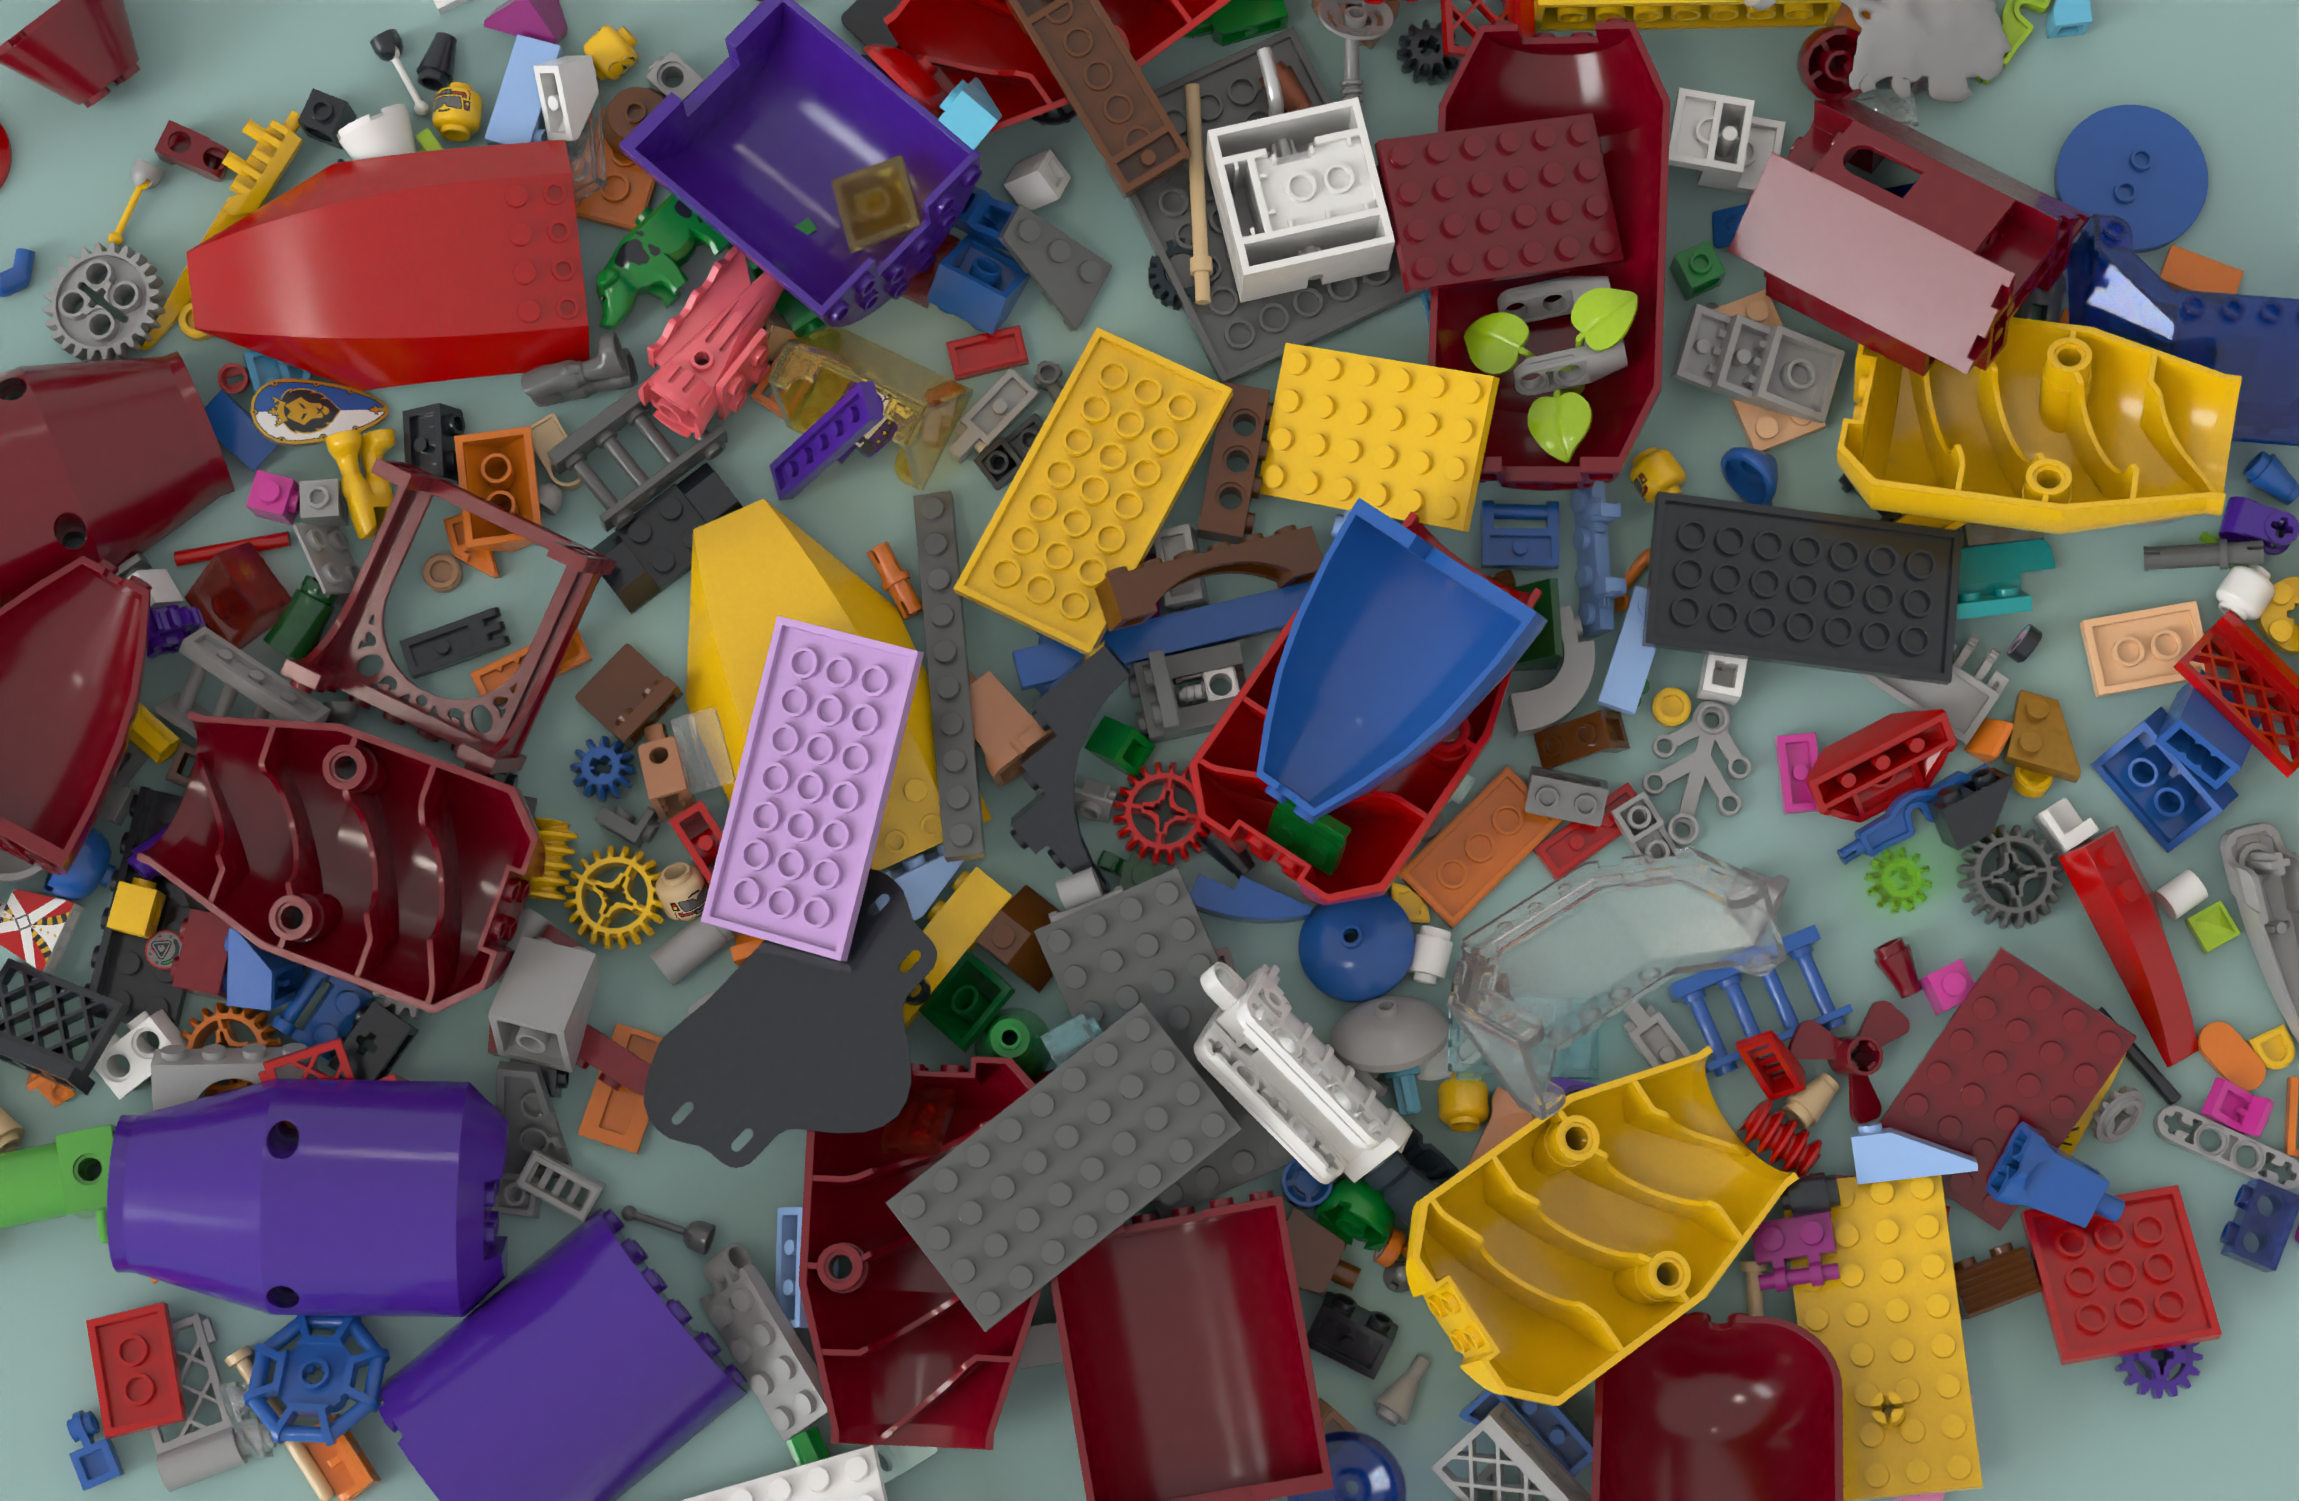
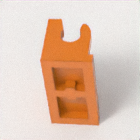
M330 1414L331 1423L340 1417V1414ZM350 1430L337 1438V1443L331 1446H327L326 1443L303 1442L338 1496L339 1501H352L381 1481Z

